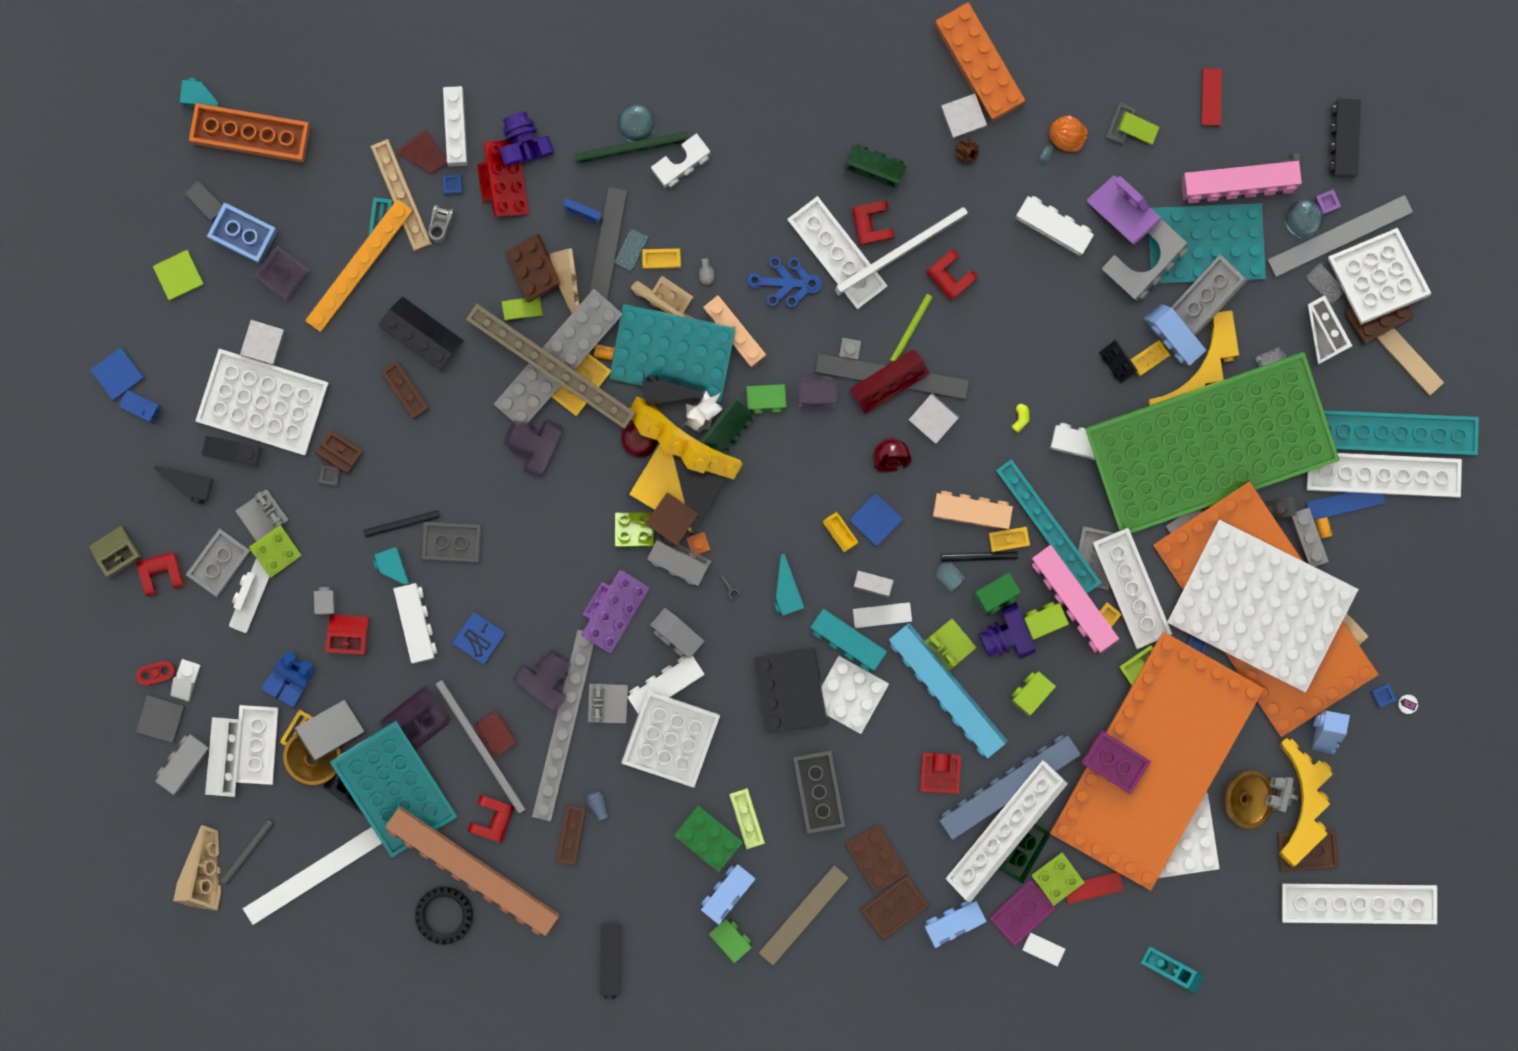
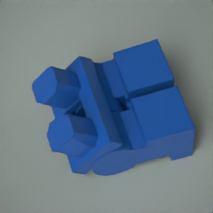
M288 651L278 661L272 673L261 687V690L295 709L314 671L311 670V663L295 661L296 655Z

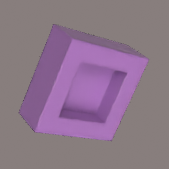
M1334 189L1315 197L1322 215L1341 207Z

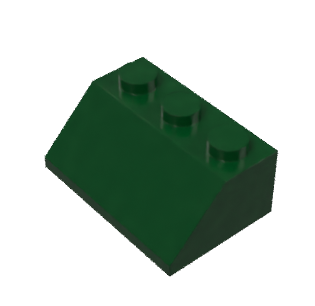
M860 144L852 146L845 162V170L898 190L906 169V165L903 164L902 160L893 158V160L888 159L884 153L867 151L868 148Z
M734 398L700 442L727 455L729 452L728 446L731 443L735 444L741 437L739 432L743 427L747 429L753 422L751 419L753 414Z
M1034 824L998 870L1023 884L1051 834L1039 825Z

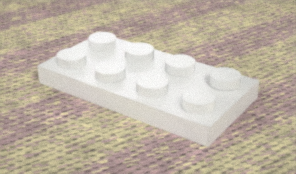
M239 706V719L242 722L236 782L273 785L279 708Z

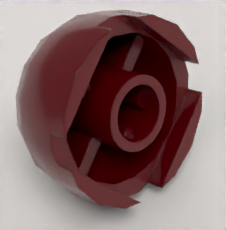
M633 421L628 423L621 432L620 440L623 449L627 454L635 458H644L652 454L658 444V440L642 436Z
M885 438L875 447L873 453L874 468L876 469L877 467L879 472L898 471L896 467L903 466L904 469L912 462L911 453L907 445L894 438Z

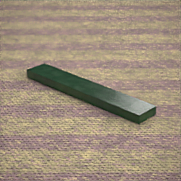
M687 131L575 153L576 163L579 164L684 143L688 140Z

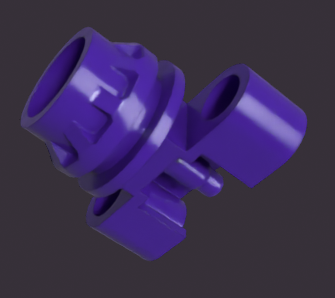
M527 112L515 113L503 119L505 125L503 132L504 135H508L505 137V141L512 142V144L499 149L504 166L543 158L554 153L549 136L534 139L533 134L537 132V128L533 127L534 122L528 117Z
M1017 603L1000 609L1005 621L1004 625L999 626L997 622H994L995 627L989 625L984 632L979 633L980 640L988 657L992 655L1001 656L1004 650L1008 654L1010 653L1009 646L1014 645L1020 659L1036 652Z

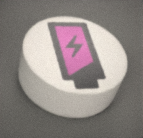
M1404 695L1398 701V708L1404 714H1411L1417 710L1418 701L1412 695Z

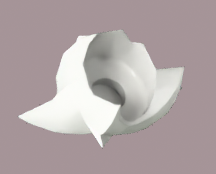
M705 391L698 404H686L687 420L683 425L689 426L697 432L709 430L713 418L722 410V407L717 403L721 393L710 397L707 391Z

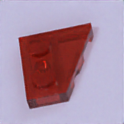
M424 130L396 150L398 154L432 173L447 163L446 158L427 130Z

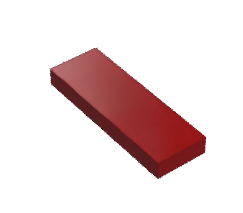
M1202 69L1201 126H1221L1222 69Z
M1114 872L1083 880L1085 883L1066 896L1067 904L1123 891L1120 873Z

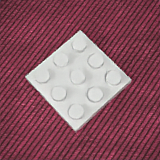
M838 656L822 685L827 716L861 734L889 683Z

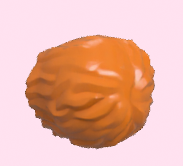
M1070 115L1055 120L1049 130L1052 143L1059 149L1067 152L1080 150L1088 134L1086 126Z

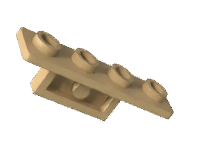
M662 276L653 290L639 281H636L631 286V289L638 297H644L650 301L653 307L660 308L665 313L692 318L685 311L694 297Z

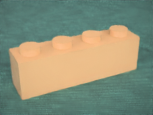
M716 296L703 307L705 313L714 323L736 327L733 347L751 369L766 358L764 351L719 296Z
M941 491V494H936L932 517L1009 530L1013 506H1009V502L998 501L996 504L991 503L988 498L979 497V500H973L970 495L960 494V497L952 496V492Z

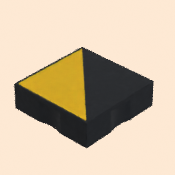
M658 442L627 493V497L654 512L668 492L699 514L687 531L688 534L693 536L707 514V510L714 498L719 494L728 478L708 471L700 473L687 469L681 457L664 452Z

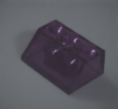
M424 686L383 718L380 724L384 728L397 721L416 750L448 725L452 719Z

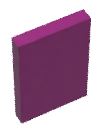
M1101 730L1081 764L1131 794L1151 761Z
M1030 879L988 919L1015 947L1057 907L1053 906L1043 891Z

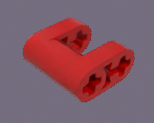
M887 200L852 208L860 246L895 238L893 228L874 231L871 215L889 210Z
M954 249L950 250L926 272L951 301L978 278L971 270L957 282L946 270L959 257Z
M175 552L137 562L139 576L146 597L156 594L152 575L166 571L169 572L174 589L184 587Z
M480 795L477 804L495 810L490 826L487 828L470 822L467 831L502 843L514 806Z

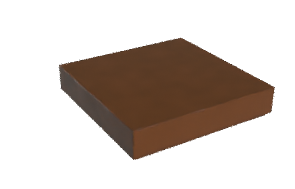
M667 492L645 524L677 546L699 514Z

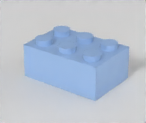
M224 202L207 237L211 241L261 265L278 230Z

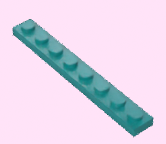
M1011 459L998 468L996 472L1047 542L1052 545L1086 594L1101 585V581Z

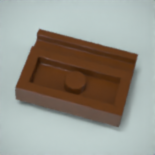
M330 430L315 454L340 471L348 474L363 453V450Z

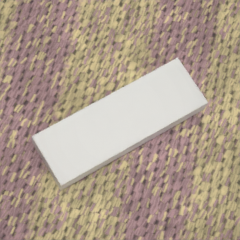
M910 602L853 609L855 628L912 622Z

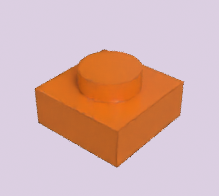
M705 532L686 538L691 551L697 554L710 551Z

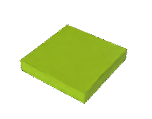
M188 250L153 266L169 301L204 285Z

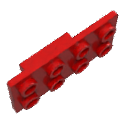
M485 141L483 146L486 161L477 165L482 202L492 201L495 217L529 214L522 163L504 166L499 152L500 148L512 144L511 141Z

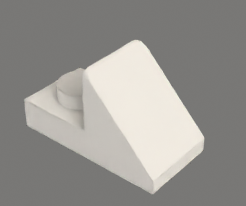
M184 659L181 660L177 675L173 678L170 696L190 701L201 667L200 664Z

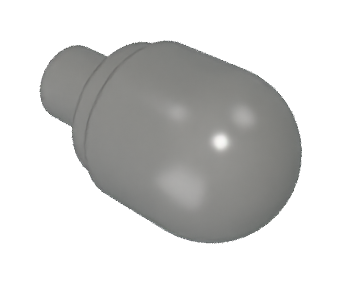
M708 258L701 259L702 268H699L700 282L704 285H710L714 282V269L712 266L709 267Z

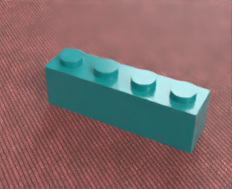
M825 609L821 611L810 627L813 630L811 634L820 640L822 637L828 640V645L836 651L838 648L845 652L843 655L851 661L856 659L861 663L859 666L867 672L870 669L874 671L887 653L886 650Z

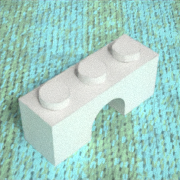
M697 133L681 144L682 149L687 155L683 163L674 164L665 156L651 167V171L664 188L668 186L670 188L679 182L678 178L682 175L688 176L694 171V166L698 163L702 165L710 159L708 157L711 155L710 150Z

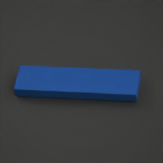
M1343 493L1306 502V506L1310 508L1313 520L1385 504L1383 494Z

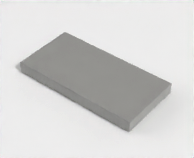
M1220 254L1175 302L1172 308L1196 337L1248 280Z

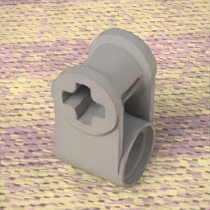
M438 205L434 206L428 229L432 242L442 243L445 240L453 218L454 209L447 210L439 208ZM436 229H440L442 231V235L440 237H434L432 235L433 231Z

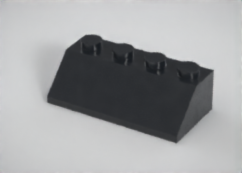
M403 296L388 310L378 324L380 328L441 372L464 342L463 339Z

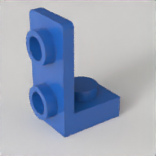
M129 390L125 392L119 404L120 408L152 424L161 409V406Z

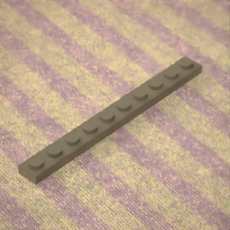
M478 303L466 318L474 326L624 429L636 412Z

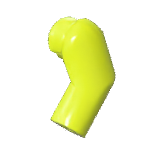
M1019 404L1016 407L1019 419L1012 428L1017 433L1030 421L1029 408L1024 404Z

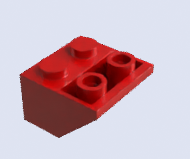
M330 615L326 652L366 656L369 617Z

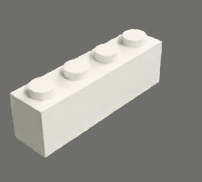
M462 86L443 87L447 164L449 167L468 166L464 90Z
M1028 196L1015 219L1081 257L1094 235L1091 233L1092 230L1085 225L1080 227L1074 223L1075 220L1067 215L1065 217L1061 216L1056 208L1044 206L1037 197L1032 196L1031 198Z
M1065 423L1055 426L1050 449L1095 460L1085 428L1079 427L1078 430L1071 429V425Z
M414 583L393 588L411 663L415 664L435 659L434 654H437L435 642L431 643L430 635H433L431 624L426 622L425 617L429 615L426 605H422L421 598H424L422 587H418V584Z
M684 655L677 660L679 664L673 668L671 665L661 670L663 674L656 678L654 675L645 681L646 685L642 688L637 686L629 691L628 699L638 714L647 690L670 698L705 675L693 656L689 659Z
M212 717L206 795L235 797L242 722L240 719Z

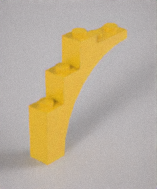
M1232 310L1218 312L1211 320L1210 346L1196 374L1179 389L1167 395L1149 399L1147 401L1148 406L1224 380L1221 360L1224 363L1233 362L1239 356Z
M636 396L630 409L636 412L632 420L642 436L658 440L663 451L681 457L687 469L700 473L708 471L735 479L743 464L741 460L714 450L694 439L668 420L655 404L647 405L646 399Z
M1286 738L1279 746L1289 757L1295 768L1300 784L1301 808L1296 829L1279 855L1293 868L1327 835L1325 832L1326 827L1318 821L1316 823L1314 820L1330 805L1327 795L1322 791L1318 792L1317 789L1333 773L1331 772L1332 768L1325 761L1321 762L1319 760L1313 765L1311 757L1306 753L1302 754L1294 740Z

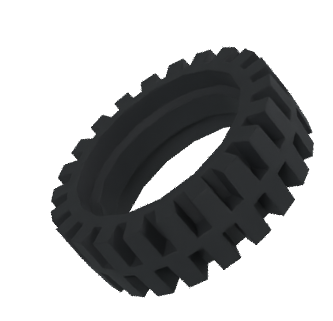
M439 887L427 892L419 900L415 910V921L419 932L427 940L442 945L452 944L463 938L470 929L473 919L472 908L468 899L458 890L449 887ZM438 897L452 898L462 909L463 919L461 925L455 932L448 935L434 933L425 921L427 906Z

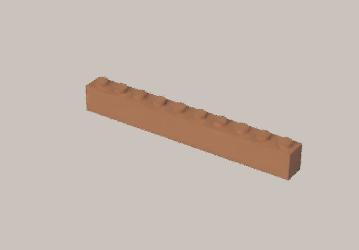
M400 805L386 824L387 833L395 838L398 836L404 840L403 843L407 847L418 849L422 857L434 860L438 868L449 870L453 878L468 883L467 887L474 892L478 890L484 894L483 898L490 903L494 901L499 904V909L507 914L510 912L515 915V919L523 925L527 923L537 935L543 934L546 936L558 919L559 913Z

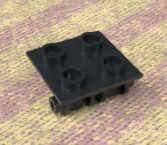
M1116 339L1099 352L1103 362L1108 365L1113 376L1120 384L1138 371Z

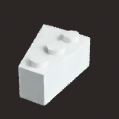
M1325 295L1308 304L1319 365L1351 348L1352 344Z

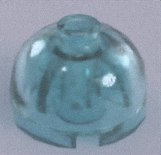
M633 104L622 110L617 124L623 138L634 142L649 139L654 132L656 123L650 109L643 105Z
M1299 200L1293 203L1285 215L1286 227L1293 236L1298 238L1312 237L1321 229L1323 224L1321 208L1310 200Z

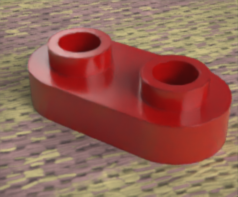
M168 661L150 664L139 668L136 678L140 684L146 686L167 681L174 676L175 667ZM165 667L169 669V672L166 675H164L162 672L163 668ZM146 672L150 674V678L147 680L144 679Z

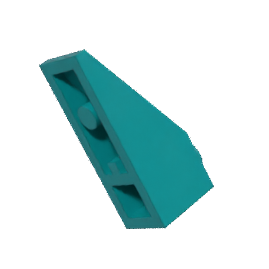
M782 554L780 558L776 593L777 602L774 603L777 614L781 613L782 617L804 609L785 554Z
M1150 946L1141 961V964L1195 994L1204 979V976Z

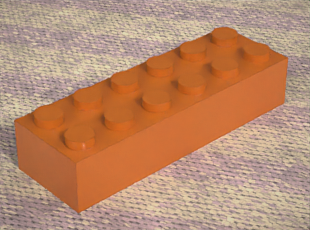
M969 2L935 21L937 31L973 93L976 94L978 102L991 123L1024 105L1025 99Z
M195 103L189 141L193 145L304 163L311 126L309 122Z

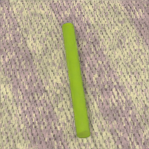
M925 295L890 359L891 362L899 359L933 298L931 295Z

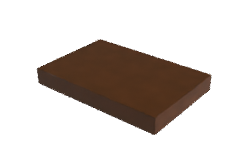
M1336 829L1325 830L1327 835L1293 868L1279 855L1280 872L1339 868ZM1294 832L1277 834L1279 853L1289 842Z
M906 875L860 910L884 941L928 908L929 905Z

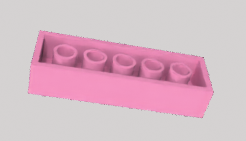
M1299 161L1187 172L1181 178L1183 201H1188V204L1199 203L1202 199H1207V202L1218 201L1221 197H1226V200L1237 199V196L1245 195V198L1256 197V194L1264 193V196L1275 195V192L1283 191V194L1294 193V190H1297L1302 184Z
M1052 545L1032 558L1034 562L1031 564L1038 575L1042 573L1045 577L1043 579L1044 584L1049 591L1052 589L1055 591V599L1061 606H1066L1068 609L1066 614L1072 622L1077 621L1079 624L1077 626L1078 631L1083 637L1087 636L1090 639V642H1088L1089 646L1095 653L1098 651L1101 655L1119 642V637Z

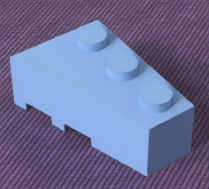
M1159 304L1143 318L1155 334L1163 340V344L1175 353L1174 357L1180 364L1184 363L1190 366L1207 351L1172 307Z
M1323 711L1315 715L1313 726L1316 728L1312 750L1335 754V749L1339 747L1337 742H1342L1347 734L1350 715L1331 711Z
M738 864L736 867L731 865L725 873L728 877L724 882L719 880L713 888L716 892L712 897L707 895L701 903L704 906L701 911L717 924L722 922L756 879Z
M965 901L960 904L961 908L957 910L951 908L943 912V917L937 919L935 916L926 921L927 925L924 928L934 948L987 922L977 901Z

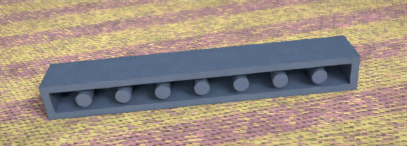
M1060 735L1053 740L1054 744L1048 748L1045 745L1036 751L1038 755L1034 758L1029 756L1022 760V766L1015 769V767H1012L1004 772L1006 776L1001 780L998 777L988 783L990 787L985 790L980 788L973 793L974 797L967 801L965 798L956 804L958 808L954 811L949 809L940 815L942 819L939 822L950 839H955L1006 805L1042 760L1057 771L1080 756V752L1070 737Z

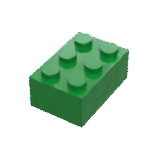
M1007 573L976 591L972 596L984 615L988 613L991 616L1002 609V604L1005 603L1008 606L1019 599L1017 595L1021 592L1010 573Z
M700 806L696 807L674 835L718 872L743 843L742 840Z

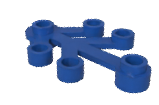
M772 257L769 265L771 268L776 269L783 278H765L757 273H753L747 279V284L751 289H758L761 285L783 286L777 293L767 298V303L771 307L777 306L779 300L794 287H801V289L794 296L787 298L786 304L790 308L796 307L798 301L807 293H817L822 286L820 278L816 275H809L801 267L800 261L797 258H791L788 266L790 269L795 270L803 280L794 279L782 266L778 257ZM772 260H777L779 264L773 266L771 262ZM792 261H796L798 265L796 267H792L790 263ZM756 277L758 278L759 282L757 284H753L751 282V279ZM810 281H815L816 285L814 287H810L808 283ZM774 297L776 298L777 302L775 304H771L769 302V299ZM789 299H795L796 303L790 305L788 303Z

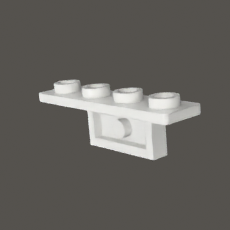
M257 558L251 572H247V575L242 576L240 581L241 590L239 593L236 592L232 601L234 603L233 608L236 609L229 627L247 633L270 578Z

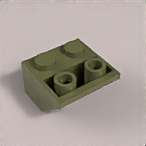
M122 525L89 546L96 562L107 578H112L142 558Z

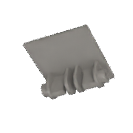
M267 489L257 493L253 499L236 510V513L256 541L277 526L283 525L288 521V518Z
M589 684L588 722L626 723L628 685Z

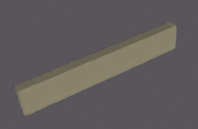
M834 865L759 951V954L770 964L774 965L849 877Z

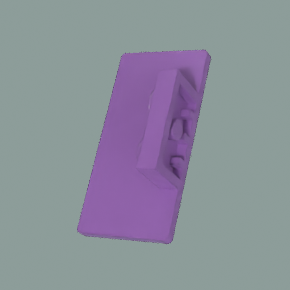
M1112 176L1087 199V202L1133 245L1161 221V217L1148 206L1144 197L1121 176L1118 178Z
M619 570L610 586L601 582L582 614L590 620L581 636L605 651L612 653L650 588L622 570Z

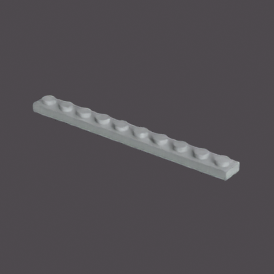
M577 630L532 815L534 818L547 821L552 820L594 648V643L581 636L582 630Z

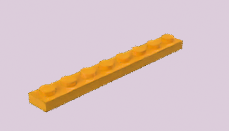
M398 199L394 202L307 317L306 322L319 332L324 330L411 215L412 209Z

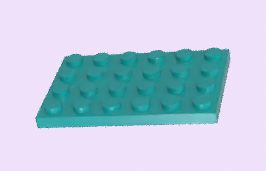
M1262 203L1151 208L1189 244L1188 252L1182 258L1178 257L1174 262L1175 266L1169 272L1165 271L1161 276L1162 280L1158 284L1194 283L1220 254L1248 281L1266 279ZM1148 234L1151 270L1159 262L1161 251L1158 242Z
M623 304L621 312L623 315L620 317L609 379L643 386L644 379L650 374L666 375L703 386L710 397L721 393L717 401L721 403L736 327Z
M397 721L392 722L330 761V764L391 858L408 848L403 843V839L398 836L396 838L387 833L388 829L385 828L399 805L435 830L457 817Z

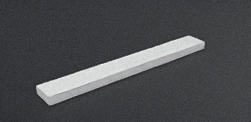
M962 207L836 286V293L838 296L963 219L968 214L965 207Z
M371 827L247 905L243 910L252 925L381 845L382 842Z

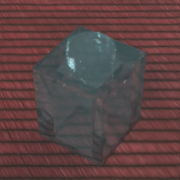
M944 562L936 569L938 573L935 576L950 593L966 579L951 562L948 564Z

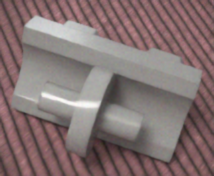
M1271 778L1270 787L1277 789L1275 796H1267L1265 804L1272 807L1273 811L1286 812L1287 806L1291 807L1292 800L1298 801L1299 796L1294 795L1295 788L1292 787L1293 778Z

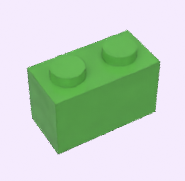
M785 384L747 386L748 410L752 411V414H763V410H771V413H782V409H786Z
M725 919L709 935L735 963L752 948L749 945L752 941L745 933L742 936L737 931L739 927L732 919L730 921Z

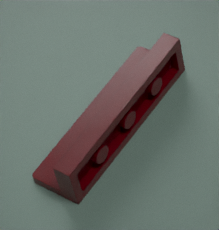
M912 350L851 387L850 391L856 398L862 411L867 413L930 373L922 358L915 350Z

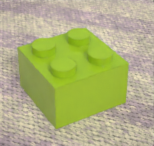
M1054 602L1044 605L1042 607L1043 610L1037 612V609L1024 614V621L1032 640L1069 625L1060 603L1055 605Z
M1039 671L1035 674L1033 672L1030 673L1024 680L1026 684L1023 688L1019 686L1011 695L1013 697L1011 702L1027 716H1031L1056 687Z

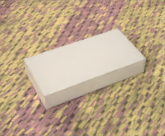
M1029 933L1022 950L1058 967L1065 948L1033 933Z

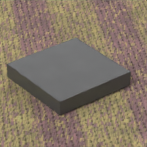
M147 695L136 732L174 743L185 706Z

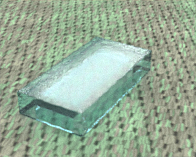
M631 228L614 263L632 271L648 240V236Z

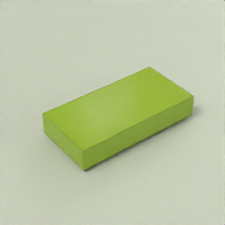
M1124 112L1118 130L1149 145H1153L1159 126Z

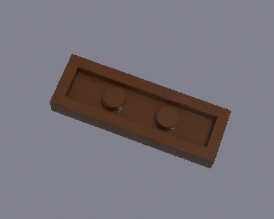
M397 360L381 371L413 419L429 409Z
M566 806L556 862L576 866L586 808Z

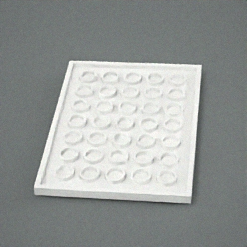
M1219 519L1167 623L1306 693L1359 589Z

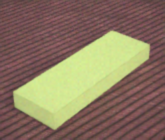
M748 788L729 794L746 849L765 844Z

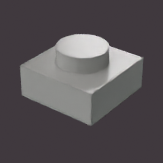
M842 338L839 357L858 360L861 341Z

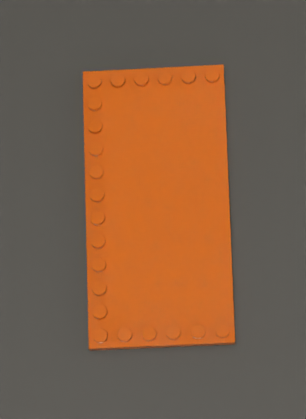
M1250 481L1153 545L1183 590L1219 519L1302 560ZM1342 621L1306 693L1225 652L1241 676L1264 688L1257 702L1281 737L1379 675L1344 621Z
M1162 631L1106 731L1107 734L1150 760V764L1131 794L1086 767L1049 833L1151 891L1264 688Z

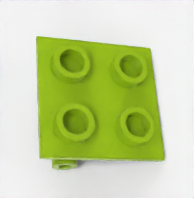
M653 512L615 513V547L639 548L640 546H648L650 548V546H654L653 529L645 524Z
M281 525L249 546L251 553L257 558L270 578L302 556Z
M950 619L925 640L926 644L948 670H951L977 648L953 619Z
M1063 852L1032 874L1033 879L1053 906L1085 883Z

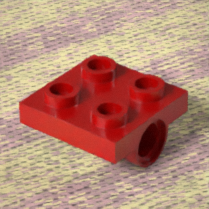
M922 753L920 791L959 794L961 755Z

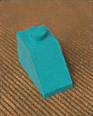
M188 78L187 80H182L180 104L182 106L195 107V103L220 107V104L203 83L199 82V79Z
M397 547L374 555L375 560H373L376 571L380 570L381 574L404 585H410Z

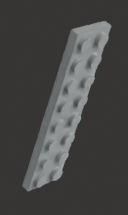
M593 289L544 345L543 349L575 370L623 313L597 290ZM529 363L494 405L521 429H524L561 385Z

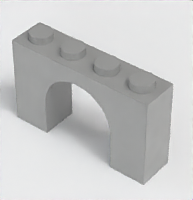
M1162 219L1148 232L1158 242L1161 251L1159 262L1153 269L1146 272L1133 271L1115 255L1102 268L1136 301L1139 299L1143 300L1149 294L1148 290L1152 285L1156 286L1162 280L1161 276L1165 271L1169 272L1175 266L1174 262L1178 257L1182 258L1189 250V244Z

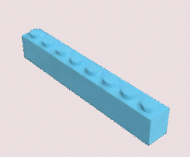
M910 623L889 639L891 648L903 656L902 660L905 665L913 668L916 672V678L928 686V692L933 697L936 696L938 698L941 708L953 716L952 721L958 727L961 726L964 729L966 738L971 742L974 741L978 746L976 747L977 751L983 757L989 758L1008 742Z

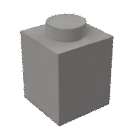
M319 587L318 591H314L315 615L336 614L335 591L330 590V587Z

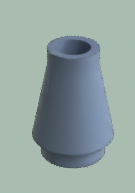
M600 791L587 795L586 803L597 820L600 821L607 818L608 814L604 795Z

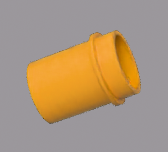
M597 344L594 357L612 361L615 348Z
M1328 517L1315 520L1320 539L1332 536Z

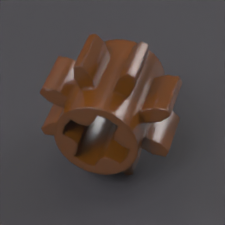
M970 138L967 142L962 140L956 146L957 153L955 155L964 163L967 160L973 162L978 157L979 146Z

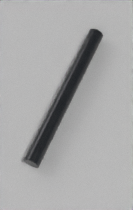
M436 510L365 529L364 535L369 537L440 518L439 512Z
M1018 552L941 554V562L1018 559Z

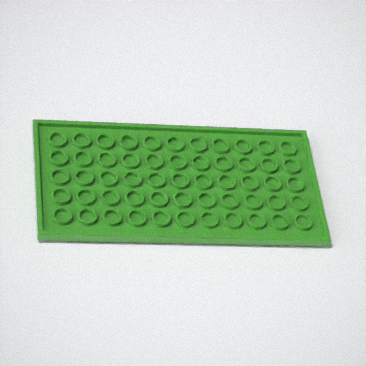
M1304 352L1085 428L1118 529L1121 531L1129 528L1130 533L1214 505L1249 481L1257 490L1340 461Z

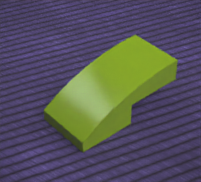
M540 297L530 303L526 302L525 298L502 301L505 321L543 316Z

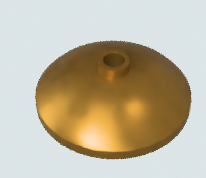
M296 733L288 740L284 748L283 763L287 773L298 783L307 786L322 785L335 776L336 771L330 764V761L341 755V751L338 748L310 764L307 760L312 757Z
M1244 771L1235 776L1230 782L1225 796V805L1230 819L1237 826L1246 829L1257 828L1265 823L1271 815L1273 808L1265 803L1268 795H1274V790L1270 787V781L1265 775L1257 771Z

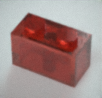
M496 711L476 723L478 727L475 730L481 739L485 737L488 742L486 747L491 754L495 753L496 756H499L517 744Z

